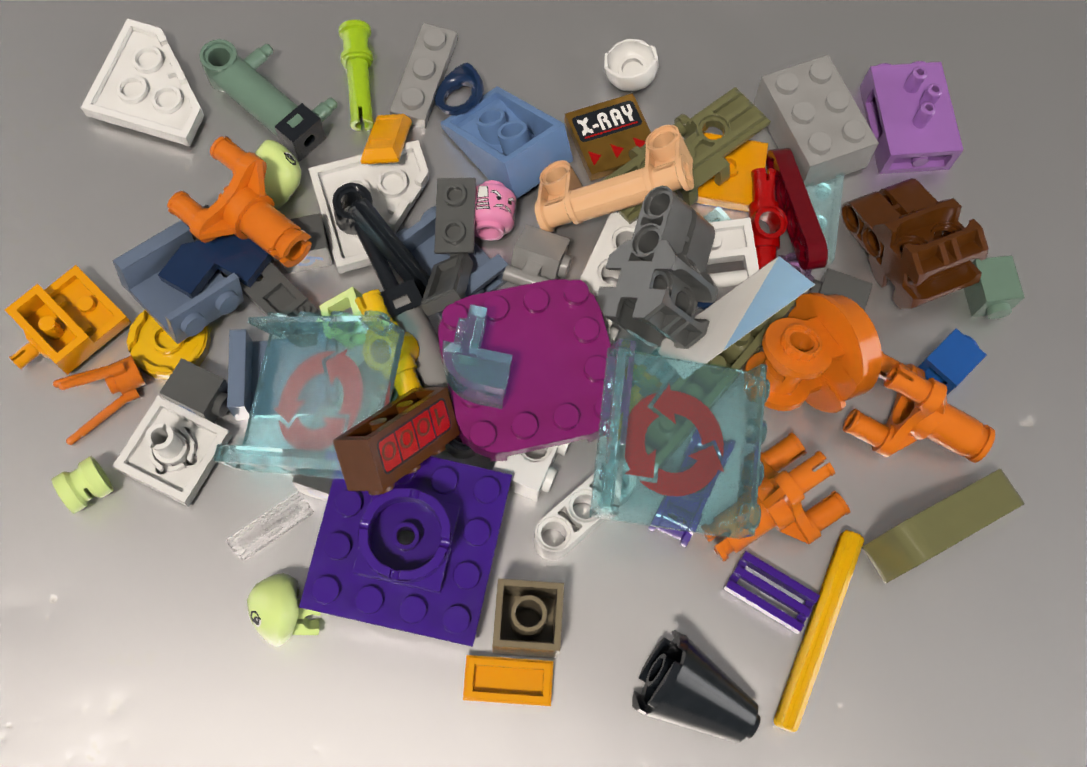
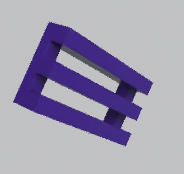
M747 551L742 554L723 588L796 634L802 631L805 620L810 616L813 605L820 597L817 593ZM748 566L749 568L758 572L762 576L766 577L767 579L771 580L772 582L776 583L777 585L781 586L782 588L801 598L802 600H804V603L802 604L798 602L797 600L778 590L774 586L770 585L769 583L765 582L764 580L745 570V567ZM739 578L798 613L796 618L791 617L737 584Z

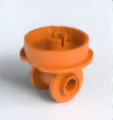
M802 294L796 299V307L791 310L787 318L778 319L769 325L762 339L764 351L754 354L748 360L743 370V382L750 395L770 409L790 411L807 402L820 411L837 413L846 407L845 401L867 393L873 388L879 378L882 366V351L877 331L867 313L848 297L838 294Z

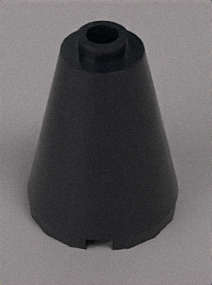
M674 630L671 632L674 637L672 641L664 637L652 651L641 670L639 679L644 681L645 684L641 694L636 691L633 692L632 707L642 715L735 743H739L745 738L750 739L760 725L761 717L758 715V704L686 635Z

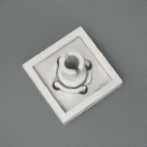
M157 396L112 467L189 507L233 435L229 430ZM194 456L197 457V462L194 465H187V460L192 463ZM162 465L168 466L167 472L165 474H158V470L161 472L164 471V467Z

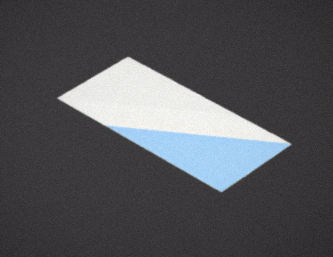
M778 256L693 318L707 319L710 322L706 335L689 349L674 347V342L667 337L662 340L660 347L654 346V348L676 374L684 380L815 284Z

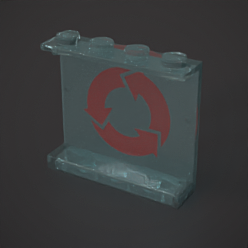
M372 310L365 311L364 315L356 316L342 311H332L330 316H320L312 312L303 311L299 312L298 316H287L282 313L269 312L267 317H249L248 323L268 333L269 339L242 446L217 444L213 461L241 471L344 479L332 440L390 403L405 330L392 323L387 314Z
M619 338L607 349L589 517L732 539L755 536V530L758 528L761 519V509L757 504L758 487L761 485L764 477V465L760 462L761 445L764 443L767 435V423L763 420L764 403L767 401L770 393V382L766 379L767 365L760 364L749 371H742L635 351L636 341Z

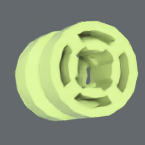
M92 456L79 462L76 470L72 472L64 471L51 479L58 496L73 514L87 507L88 501L92 498H102L114 491L106 473Z

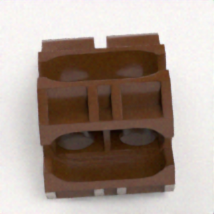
M911 178L883 188L879 192H872L845 202L842 205L843 222L848 231L869 254L868 259L874 279L881 287L886 286L888 280L892 282L895 286L893 301L900 309H912L980 281L982 272L970 260L980 259L982 261L987 257L989 248L984 231L975 219L969 220L966 228L958 221L962 206L954 198L937 201L919 181Z

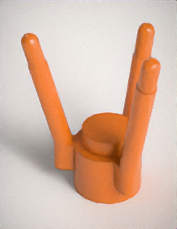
M132 355L108 366L67 376L53 382L54 387L66 390L105 379L112 394L118 392L122 394L66 439L68 445H73L126 403L140 397L137 388L146 385Z

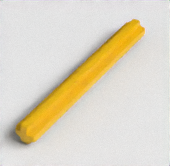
M845 530L839 536L819 592L820 597L815 603L774 718V724L788 732H796L799 729L864 543L863 536L850 530Z

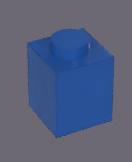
M956 328L918 367L925 371L927 380L934 378L945 384L948 395L987 354L979 348L973 338L964 335Z

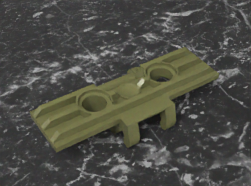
M736 87L692 118L681 114L674 120L675 124L673 125L678 127L681 135L685 138L684 141L693 158L692 174L694 189L685 191L683 188L679 189L683 195V200L689 206L698 201V187L713 176H715L714 181L717 185H721L729 179L730 163L724 157L770 125L771 121ZM709 127H716L722 131L723 136L712 140L705 137L703 133ZM646 144L642 147L635 146L629 150L631 160L603 180L643 168L645 166ZM642 204L620 210L618 213L629 224H632L638 219Z

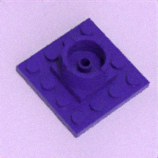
M430 456L421 463L419 470L407 474L396 481L395 487L391 491L380 495H370L368 491L347 490L338 461L299 608L473 647L512 475ZM405 530H410L415 534L413 542L408 545H403L398 541L400 533Z

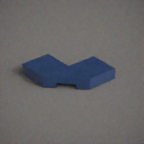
M232 234L218 237L207 243L195 241L182 244L158 276L161 281L192 299L201 292L218 269L227 275L235 273L241 283L251 288L273 257L249 238L242 240Z

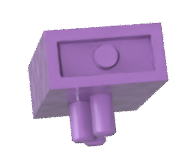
M916 61L911 64L891 65L882 63L870 66L860 85V92L867 123L879 142L874 152L878 173L891 174L949 170L963 152V146L942 63Z

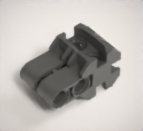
M656 187L646 195L632 240H626L609 255L606 269L621 270L616 287H600L596 301L606 318L648 346L660 347L663 336H666L674 342V347L689 349L706 335L710 322L707 319H693L698 302L715 303L719 290L711 276L705 272L715 238V230L707 220L669 187Z

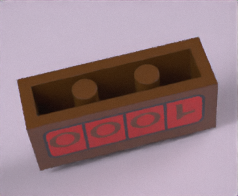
M447 387L413 388L332 441L347 490L368 491L370 495H380L391 491L395 487V482L403 476L419 470L421 463L427 458L443 452L446 449L445 445L460 435Z

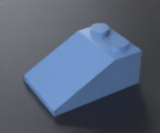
M498 86L484 94L480 102L468 112L457 116L452 115L440 123L445 133L487 179L503 183L505 187L515 194L516 199L528 193L540 183V174L549 164L559 160H565L569 163L573 161L564 123Z

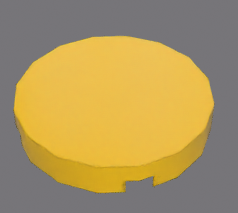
M146 310L136 317L129 328L127 337L128 351L141 371L155 379L168 380L181 358L200 367L209 353L211 343L207 325L197 335L189 336L177 344Z

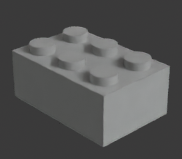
M829 55L761 77L754 104L771 121L767 129L778 149H791L806 188L868 166L879 142Z

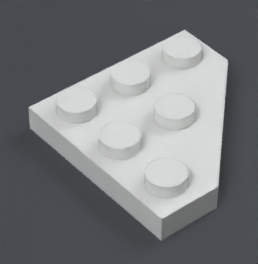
M127 18L80 108L85 116L190 146L204 118L203 111L162 29Z
M419 140L405 143L399 162L361 164V154L308 168L339 274L372 264L358 236L346 234L336 225L332 203L333 194L337 188L347 183L363 185L371 193L375 209L396 233L429 181V171ZM350 206L345 208L344 211L348 212Z

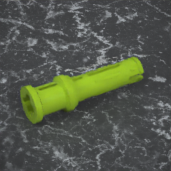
M348 20L341 23L338 33L339 37L343 40L344 49L340 55V60L344 68L347 69L350 127L353 130L362 131L361 117H363L365 131H368L374 125L369 81V68L373 63V54L368 47L371 27L368 23L361 20Z

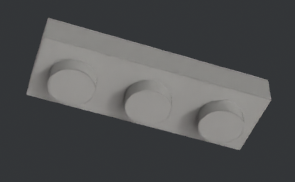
M426 23L422 24L390 108V115L405 114L412 120L411 125L426 129L435 104V95L445 77L458 41L457 31Z

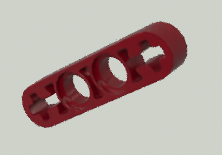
M789 148L769 150L766 158V170L769 168L776 170V201L780 203V208L787 216V232L799 265L803 270L825 268L828 260L826 240L793 153Z

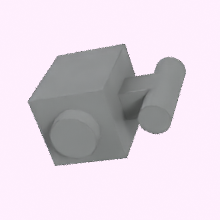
M526 224L514 246L511 265L506 266L502 280L521 286L546 280H556L559 277L565 279L572 262V256L566 255L570 239Z

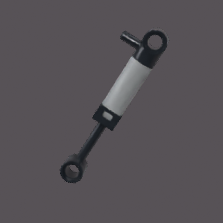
M347 183L340 186L333 194L332 199L336 225L346 234L358 236L384 289L380 293L393 322L398 323L401 331L409 332L417 340L419 356L415 362L417 365L415 371L422 388L447 387L448 389L439 353V338L429 318L420 306L423 298L414 280L411 279L398 284L387 259L352 216L344 211L345 208L351 206L360 198L368 199L373 205L371 193L366 187L358 183ZM455 438L445 445L446 451L455 458L466 459L476 454L469 446L458 442Z

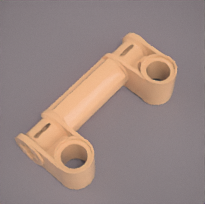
M664 125L649 134L645 142L646 154L645 166L643 168L583 187L569 162L559 160L549 164L540 174L538 197L535 203V215L540 228L553 232L555 227L573 222L578 225L593 218L642 204L646 195L659 186H667L672 191L682 188L685 191L694 189L692 174L693 158L678 127L675 125Z

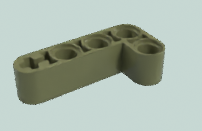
M998 469L893 527L864 545L862 549L886 584L1025 503L1002 469Z

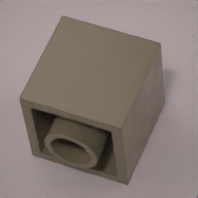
M498 578L492 645L493 654L557 658L561 648L564 583Z

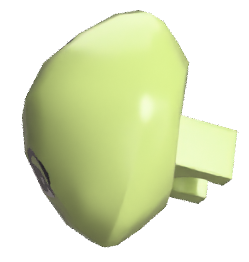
M265 140L255 154L266 162L265 193L273 199L274 208L279 209L298 188L301 179V168L297 159L285 146L277 141Z
M275 574L260 581L253 587L247 599L248 614L256 631L266 642L276 647L284 644L292 635H319V619L309 620L305 617L308 615L320 616L321 612L299 608L301 599H297L300 593L299 583L288 574Z

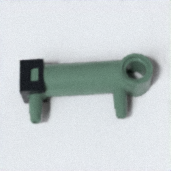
M217 39L206 43L202 47L199 56L210 85L214 89L228 94L279 139L280 144L285 146L298 162L326 139L322 122L337 108V102L333 98H328L311 111L303 103L297 106L256 71L273 54V48L269 44H264L261 48H257L243 60L238 55L234 45L227 40Z

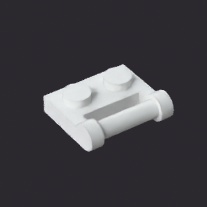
M748 217L709 222L714 227L715 238L707 265L743 261L744 270L711 273L709 275L717 288L738 286L759 271L751 219Z

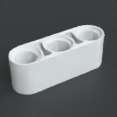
M616 460L603 465L538 522L533 540L534 548L538 555L547 560H558L564 557L629 499L636 478L635 476L625 475L629 470L625 462ZM612 476L618 477L624 482L625 489L619 492L611 491L606 487L604 480ZM578 503H588L595 510V515L590 519L580 518L573 511V507ZM548 529H555L562 533L564 542L559 546H548L542 540L541 535Z

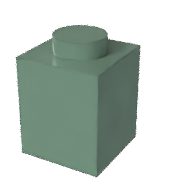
M1013 256L991 257L982 261L975 259L972 263L982 272L980 281L964 288L971 317L987 315L988 319H999L1012 313V309L1025 298Z

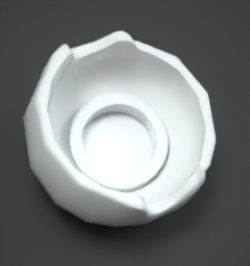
M628 38L616 43L604 55L606 76L609 82L619 90L634 92L646 88L657 75L659 62L656 48L653 45L649 46L643 40Z

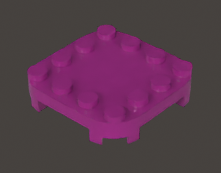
M567 279L546 280L470 295L444 308L442 319L438 326L439 353L460 432L459 436L462 443L469 446L475 453L491 458V461H507V457L585 439H587L588 443L603 437L604 433L615 423L623 402L622 384L601 309L585 282L577 279L571 281Z

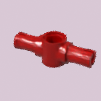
M757 168L751 171L752 202L749 204V217L752 224L759 270L777 258V250L780 249V236L784 234L788 224L786 214L780 208V203L776 201V170L773 168H769L767 173L766 168ZM759 220L767 223L770 233H766L761 229Z

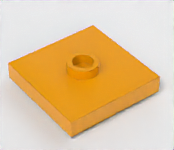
M706 132L703 133L705 137L712 140L719 139L723 136ZM748 140L724 158L730 163L729 179L721 185H717L714 181L715 176L699 186L698 201L696 203L749 212V204L752 202L751 171L757 168H765L768 143Z

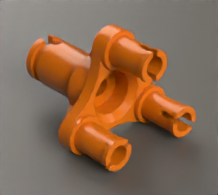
M219 137L212 144L210 155L233 173V178L229 185L223 189V194L220 193L218 200L209 208H204L192 199L188 193L179 191L169 199L167 204L168 211L188 225L191 234L201 242L207 243L218 237L234 234L242 240L249 238L287 268L299 264L306 257L312 246V243L309 241L312 237L274 208L273 199L265 193L266 162L255 153L245 152L232 142L229 137Z
M883 351L879 378L884 380L886 388L897 392L887 423L882 424L861 413L859 410L853 409L846 417L842 428L844 432L850 433L872 445L874 452L886 458L917 440L921 441L927 438L962 457L965 456L969 461L976 463L987 455L995 440V430L992 427L983 425L976 418L947 403V386L934 378L927 380L924 370L911 363L905 365L884 354Z
M791 432L787 437L762 453L759 450L747 458V487L750 493L713 517V522L709 525L704 523L700 526V530L708 542H711L723 533L729 535L714 546V551L723 562L729 559L728 555L733 551L738 553L773 528L802 542L811 544L822 536L820 533L822 530L851 512L844 499L835 490L808 510L804 511L801 501L805 499L804 493L835 474V470L830 462L817 471H812L827 459L822 452L817 451L815 455L790 472L783 470L778 473L801 456L807 454L803 444Z

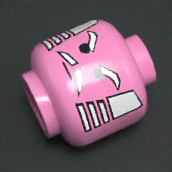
M488 180L476 186L474 234L483 240H499L514 228L517 199L515 194L499 181Z

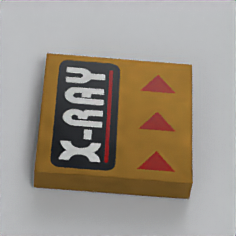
M633 93L565 113V124L590 181L609 176L631 160L629 150L635 146L642 147L645 145L646 139L651 133Z

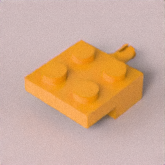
M75 265L43 290L39 284H36L5 309L24 330L26 339L29 341L16 353L9 356V358L22 370L27 364L42 354L44 357L51 359L68 375L127 327L131 321Z

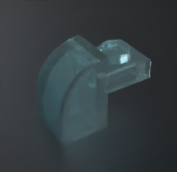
M470 304L467 319L459 318L454 343L443 340L442 353L445 378L452 390L461 398L475 404L502 409L513 355L481 348L487 323V308Z

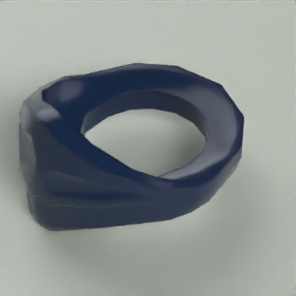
M467 62L456 67L441 82L435 95L436 106L444 114L455 116L464 114L480 102L484 92V85L477 70ZM462 86L472 88V95L464 104L454 107L445 104L447 96L452 91Z

